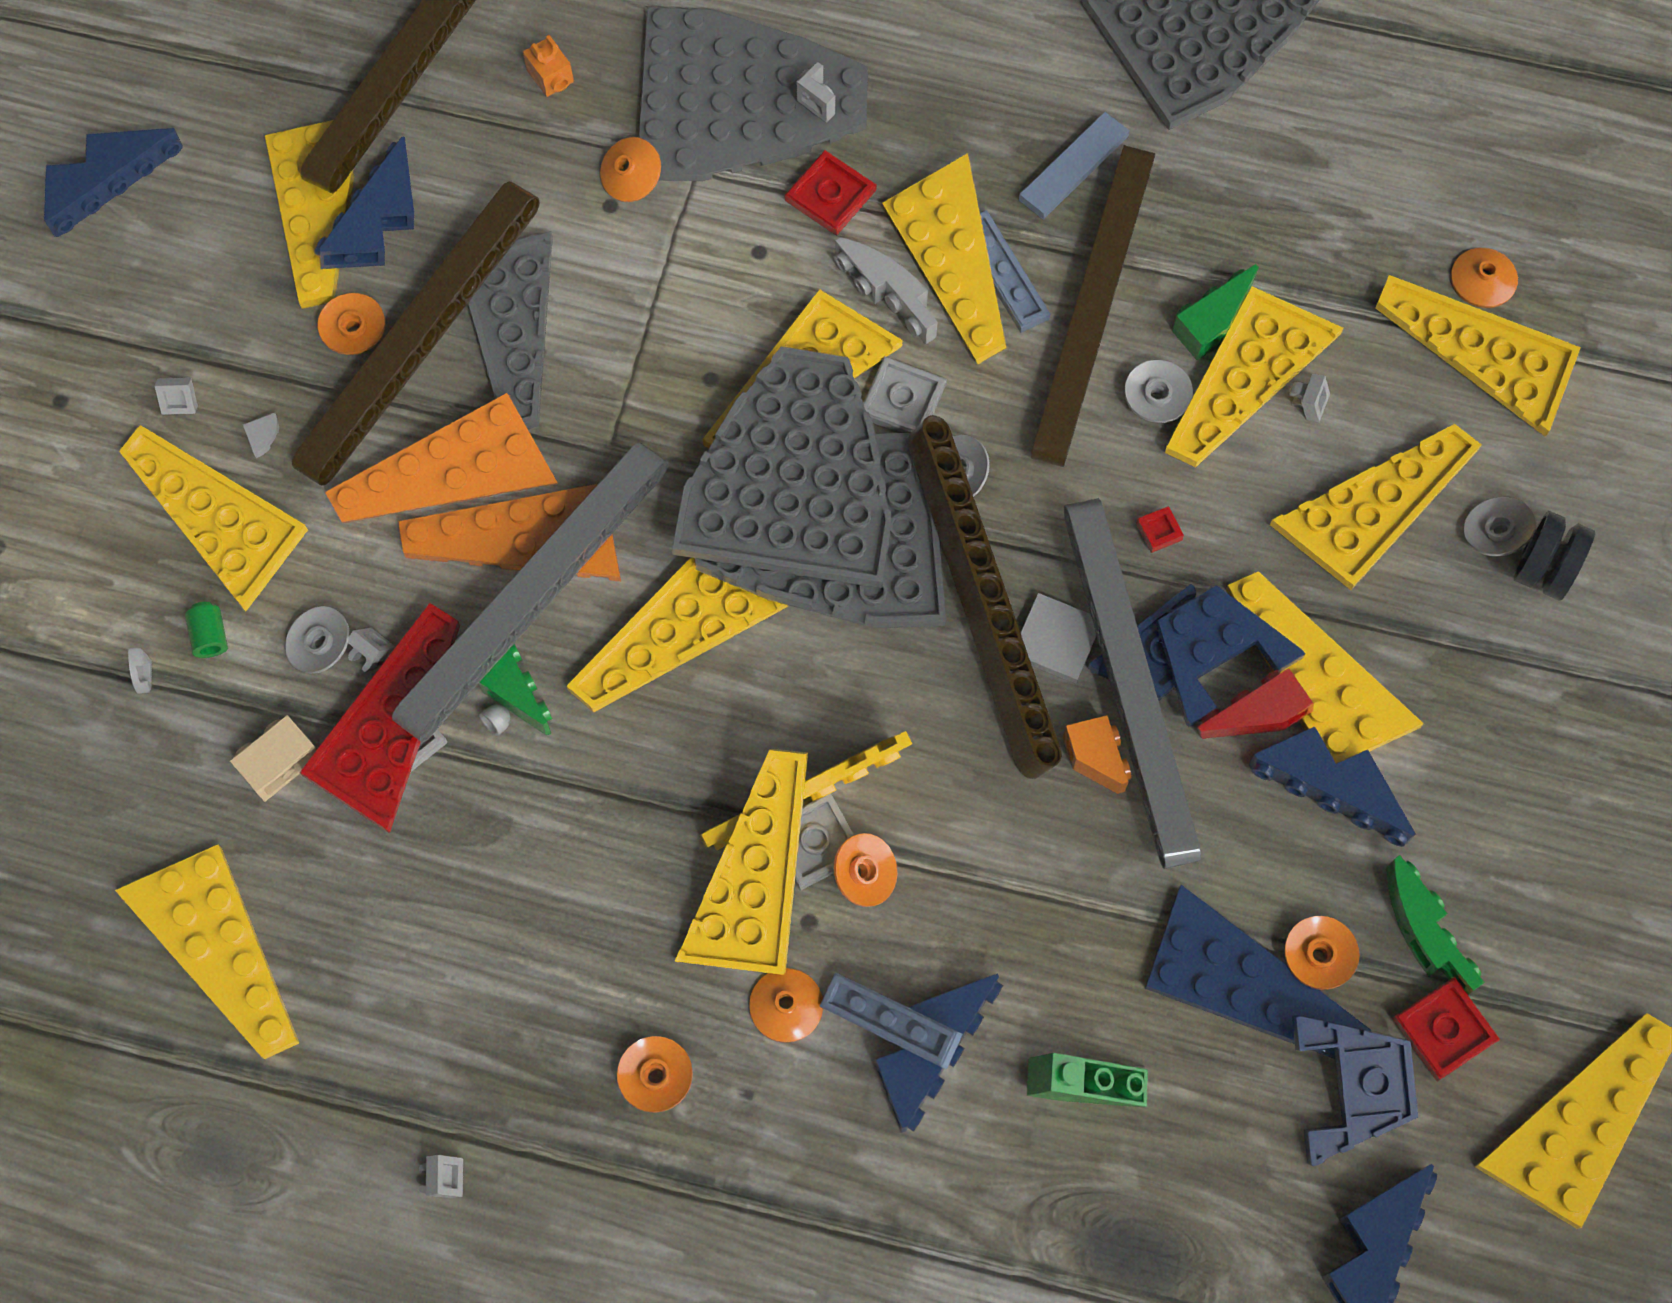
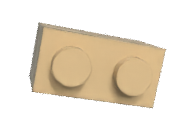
M287 715L282 720L278 719L270 723L264 730V734L253 743H246L239 748L235 754L236 757L230 762L263 801L266 802L300 774V771L317 749Z

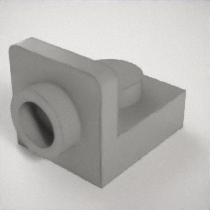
M817 62L810 70H804L798 77L796 83L797 101L827 123L835 115V95L827 85L823 84V65Z

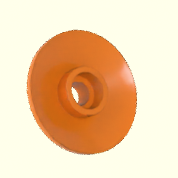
M637 137L622 139L615 143L603 158L600 169L602 185L610 196L619 201H638L647 196L656 186L661 173V160L655 147L648 141ZM629 162L628 168L623 171L624 165Z
M1474 248L1462 253L1454 262L1451 269V283L1458 296L1468 304L1480 308H1494L1506 303L1513 296L1518 285V275L1515 266L1504 254L1490 248ZM1483 270L1489 271L1492 275L1485 274Z
M359 293L343 294L329 301L322 309L318 318V332L323 343L331 350L346 355L359 354L369 350L380 340L385 330V316L380 305L371 297ZM351 327H359L356 331L349 332Z
M857 834L846 839L839 847L834 860V876L837 886L845 898L855 905L871 907L883 903L893 892L897 881V864L893 852L882 839L872 834ZM858 866L861 869V876L858 873Z
M1326 916L1309 917L1296 924L1288 934L1284 948L1285 960L1291 973L1301 983L1314 989L1328 990L1343 985L1353 976L1359 963V947L1353 933L1340 921ZM1321 950L1325 954V961H1317L1313 957V951Z
M786 968L784 975L768 973L757 982L750 996V1015L756 1028L767 1038L783 1043L795 1042L807 1037L818 1026L823 1014V1008L820 1007L823 997L820 988L810 976L802 971ZM790 997L793 1000V1005L788 1009H784L779 1005L780 999Z
M659 1036L646 1037L632 1044L622 1055L617 1070L618 1085L624 1098L635 1108L652 1113L667 1111L678 1105L687 1095L693 1078L692 1064L686 1051L675 1041ZM654 1070H659L663 1073V1078L658 1083H652L649 1080V1075Z

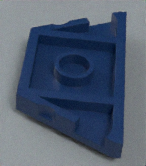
M1192 584L1188 585L1137 626L1159 701L1174 690L1176 684L1171 667L1168 666L1156 624L1162 617L1196 598V590ZM1101 654L1089 664L1088 669L1092 673L1109 679Z

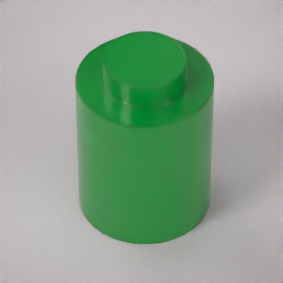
M206 601L193 604L190 607L191 609L185 613L193 656L210 658L223 654L228 650V643L220 608Z

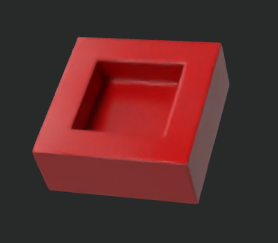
M1169 506L1137 519L1136 525L1151 553L1183 540L1184 534Z

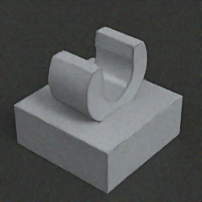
M1312 374L1308 385L1294 382L1289 394L1294 397L1292 405L1303 408L1306 420L1320 422L1330 396L1326 376Z
M191 377L157 379L155 390L161 415L196 413L198 404Z
M373 628L353 630L348 638V644L353 647L349 652L348 659L355 661L359 660L361 655H364L366 657V663L362 667L364 672L374 670L378 662L386 660L395 649L392 643Z
M443 1155L426 1156V1163L419 1166V1171L426 1172V1186H419V1192L426 1193V1196L442 1198L463 1197V1158Z

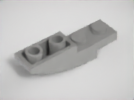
M842 237L835 240V262L842 272L846 273L848 271L853 277L857 290L863 296L868 295L874 304L885 298L886 304L894 313L899 312L904 318L908 331L914 337L919 336L925 345L936 338L938 322L925 308L927 307L928 290L910 272L888 256L869 246Z

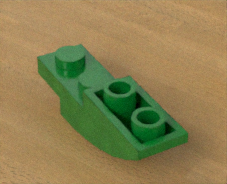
M1401 855L1396 857L1386 868L1387 885L1391 905L1407 945L1428 977L1438 969H1441L1449 980L1455 977L1469 995L1485 983L1480 977L1481 971L1473 960L1462 955L1456 947L1457 942L1454 936L1446 928L1441 929L1437 924L1448 914L1443 909L1445 906L1440 896L1433 890L1429 891L1420 880L1421 875L1418 869L1410 861L1405 862Z

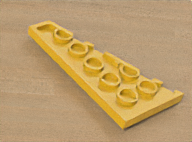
M334 120L265 135L298 301L302 309L326 304L334 299L336 295L340 268L321 269L320 257L315 254V249L322 237L327 238L332 232L337 216L341 212L345 214L349 209L354 173L352 170L335 193H330L302 180L300 174L304 160Z
M967 153L884 201L882 204L976 363L980 364L1006 349L1007 346L970 159Z
M1648 1013L1641 1016L1576 1077L1532 1114L1516 1131L1502 1141L1496 1149L1482 1159L1475 1168L1574 1228H1582L1672 1052V1027Z

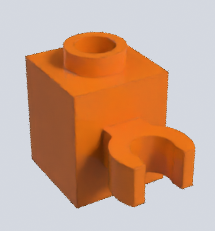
M547 35L546 39L537 44L533 43L530 48L523 51L526 69L546 97L555 92L565 90L569 84L574 82L571 63L550 35Z

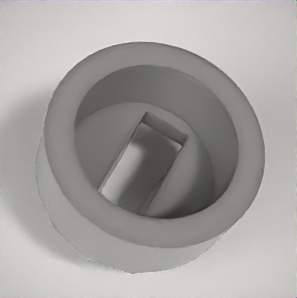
M494 704L479 714L483 725L495 736H499L510 724V713L502 705Z

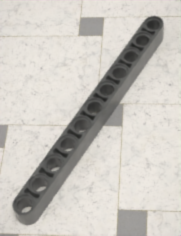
M642 443L635 444L396 707L392 720L419 741L424 742L429 739L664 476L668 468V461Z
M1099 498L1064 505V519L1160 864L1163 869L1201 861L1197 834L1102 502Z

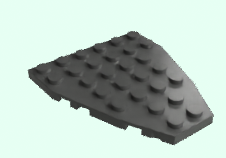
M1081 0V2L1165 126L1170 130L1227 102L1291 39L1319 0Z
M647 8L639 138L651 143L660 156L661 173L659 181L713 179L712 174L730 169L733 174L741 172L742 166L761 162L763 166L811 152L814 145L827 140L831 144L841 140L847 134H855L867 128L868 66L804 37L713 9ZM817 62L823 65V84L827 85L835 95V115L827 123L797 101L796 83L798 77L804 70H810Z
M780 347L773 355L771 363L767 367H763L758 373L756 381L746 393L742 392L716 432L715 440L709 450L705 451L702 455L700 465L692 478L689 477L685 483L672 545L673 555L877 588L882 587L892 516L890 509H888L885 481L882 479L880 470V457L873 423L869 412L865 410L861 399L862 393L858 382L854 380L853 369L848 357Z
M911 433L875 434L880 457V470L882 479L885 481L888 509H890L892 516L881 588L695 558L696 570L765 599L868 627L945 626L946 624L939 536L908 447L907 440Z

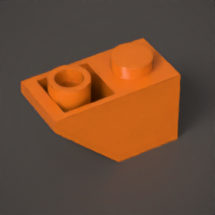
M1107 715L1067 725L1063 739L1073 770L1117 794L1125 792L1129 783L1128 780L1132 778L1127 759H1121L1118 746H1121V739L1116 725H1110Z

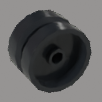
M1548 510L1537 528L1533 531L1530 542L1524 547L1521 560L1514 575V581L1531 588L1541 580L1547 571L1542 584L1543 594L1558 601L1563 600L1588 556L1594 541L1595 531L1578 523L1568 531L1562 541L1566 529L1565 517Z

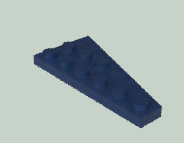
M1180 885L1145 989L1295 1044L1292 1015H1300L1372 1031L1319 989H1314L1301 983L1295 978L1285 963L1183 885ZM1334 1048L1311 1050L1335 1059Z

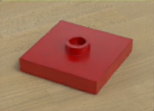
M824 150L785 194V201L837 236L877 191V184Z
M1455 977L1392 1018L1405 1038L1411 1041V1046L1437 1082L1500 1040Z

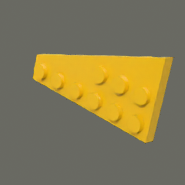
M1389 275L1375 309L1546 437L1551 429L1581 347Z
M1252 286L1170 439L1165 453L1196 468L1338 338L1344 328Z
M819 289L705 435L703 445L710 448L715 440L716 432L742 392L746 393L756 381L758 373L763 367H767L771 363L773 355L780 347L848 357L855 379L883 360L884 356L887 357L901 348L903 340Z
M1453 424L1424 439L1419 445L1406 452H1400L1390 457L1387 462L1377 467L1373 466L1329 489L1328 493L1299 505L1292 512L1272 519L1270 526L1348 589L1352 590L1477 453L1482 444L1459 426Z
M139 425L119 450L127 463L246 612L308 531L306 525Z
M690 558L567 685V689L592 712H596L787 608L788 605L765 599L696 570L695 558Z
M1259 571L1227 586L1226 592L1305 652L1303 659L1288 667L1314 703L1313 712L1300 719L1299 722L1305 731L1316 727L1336 764L1365 750L1370 752L1422 727L1424 723ZM1265 659V661H1266L1268 667L1270 668L1271 672H1274V670L1272 669V667L1270 666V664H1269V663L1267 662V660Z
M904 731L891 736L805 780L803 799L810 796L812 801L818 800L836 791L835 783L842 780L845 785L869 774L866 767L872 764L876 768L882 767L900 758L901 756L898 751L912 745L907 732ZM740 814L699 834L705 848L714 845L717 851L725 847L732 836Z
M779 749L769 750L675 962L785 974L808 753Z
M215 845L115 890L262 1058L267 1059L299 1044L223 850L219 845Z

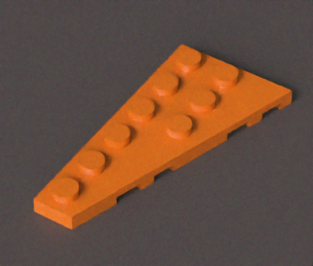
M506 393L325 493L341 522L348 523L393 513L485 498L502 493L558 484L510 396Z
M598 484L398 521L404 556L411 559L438 562L452 560L469 562V565L474 566L488 564L500 566L502 569L521 570ZM613 534L579 570L577 577L609 578L610 581L621 582Z

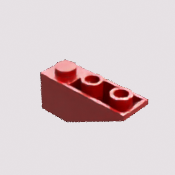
M1289 668L1282 673L1276 670L1261 680L1262 686L1250 693L1249 690H1244L1230 701L1232 705L1222 712L1215 709L1200 720L1202 724L1198 726L1199 736L1202 739L1283 731L1313 712L1314 703Z

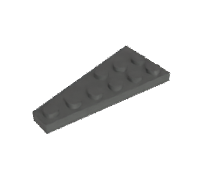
M552 231L516 240L468 302L495 399L508 393L527 429L539 426L553 243Z

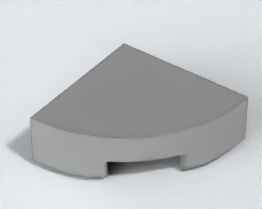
M276 413L243 424L256 458L269 451L270 445L275 440L277 433H279V420Z
M141 648L128 649V662L134 689L137 694L150 693L152 660Z

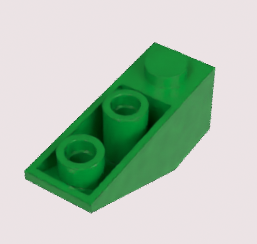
M1256 264L1247 270L1240 269L1236 271L1226 284L1221 287L1214 286L1210 288L1200 301L1193 305L1188 303L1176 313L1172 332L1196 360H1199L1221 345L1254 283L1259 269Z
M513 644L478 684L485 695L506 707L509 711L547 736L551 734L547 722L553 718L544 700L536 702L532 692L537 690V687L529 671L522 673L518 667L517 662L521 661L522 658L515 644Z
M1049 1053L1028 1059L1027 1096L1056 1101L1147 1107L1148 1069L1058 1053Z

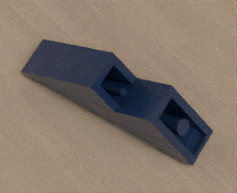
M165 128L86 134V163L46 165L44 221L54 237L68 233L76 224L87 216L99 211L101 206L115 196L123 194L136 181L151 174L156 167L167 159L176 156L183 149V145L175 129Z
M401 137L397 143L392 142L385 154V160L380 166L376 165L373 167L366 186L363 190L358 189L354 193L349 209L345 214L341 212L337 216L332 232L327 238L322 237L318 242L315 254L320 257L321 269L385 266L383 231L414 229V206L405 137Z
M1316 727L1254 754L1249 763L1252 773L1257 777L1267 781L1273 779L1285 785V789L1289 793L1298 797L1307 796L1317 801L1318 806L1323 810L1334 814L1339 812L1351 818V822L1357 827L1364 830L1373 829L1385 835L1384 838L1393 845L1404 847L1416 835L1369 750H1365L1336 764Z
M998 973L908 1007L963 1034L949 1063L950 1066L954 1067L965 1049L960 1043L966 1033L973 1036L984 1019V1016L979 1012L985 1002L993 1004L1004 985L998 982ZM903 1049L876 1060V1069L901 1133L906 1132L907 1129L913 1132L916 1130L926 1113L920 1109L928 1096L934 1100L945 1082V1079L940 1077L945 1068Z
M1433 1164L1422 1168L1339 1219L1360 1254L1322 1277L1337 1303H1394L1400 1288V1282L1395 1281L1400 1266L1406 1267L1413 1246L1408 1244L1412 1230L1418 1231L1425 1215V1209L1420 1208L1424 1195L1431 1194L1437 1180V1173L1433 1172Z

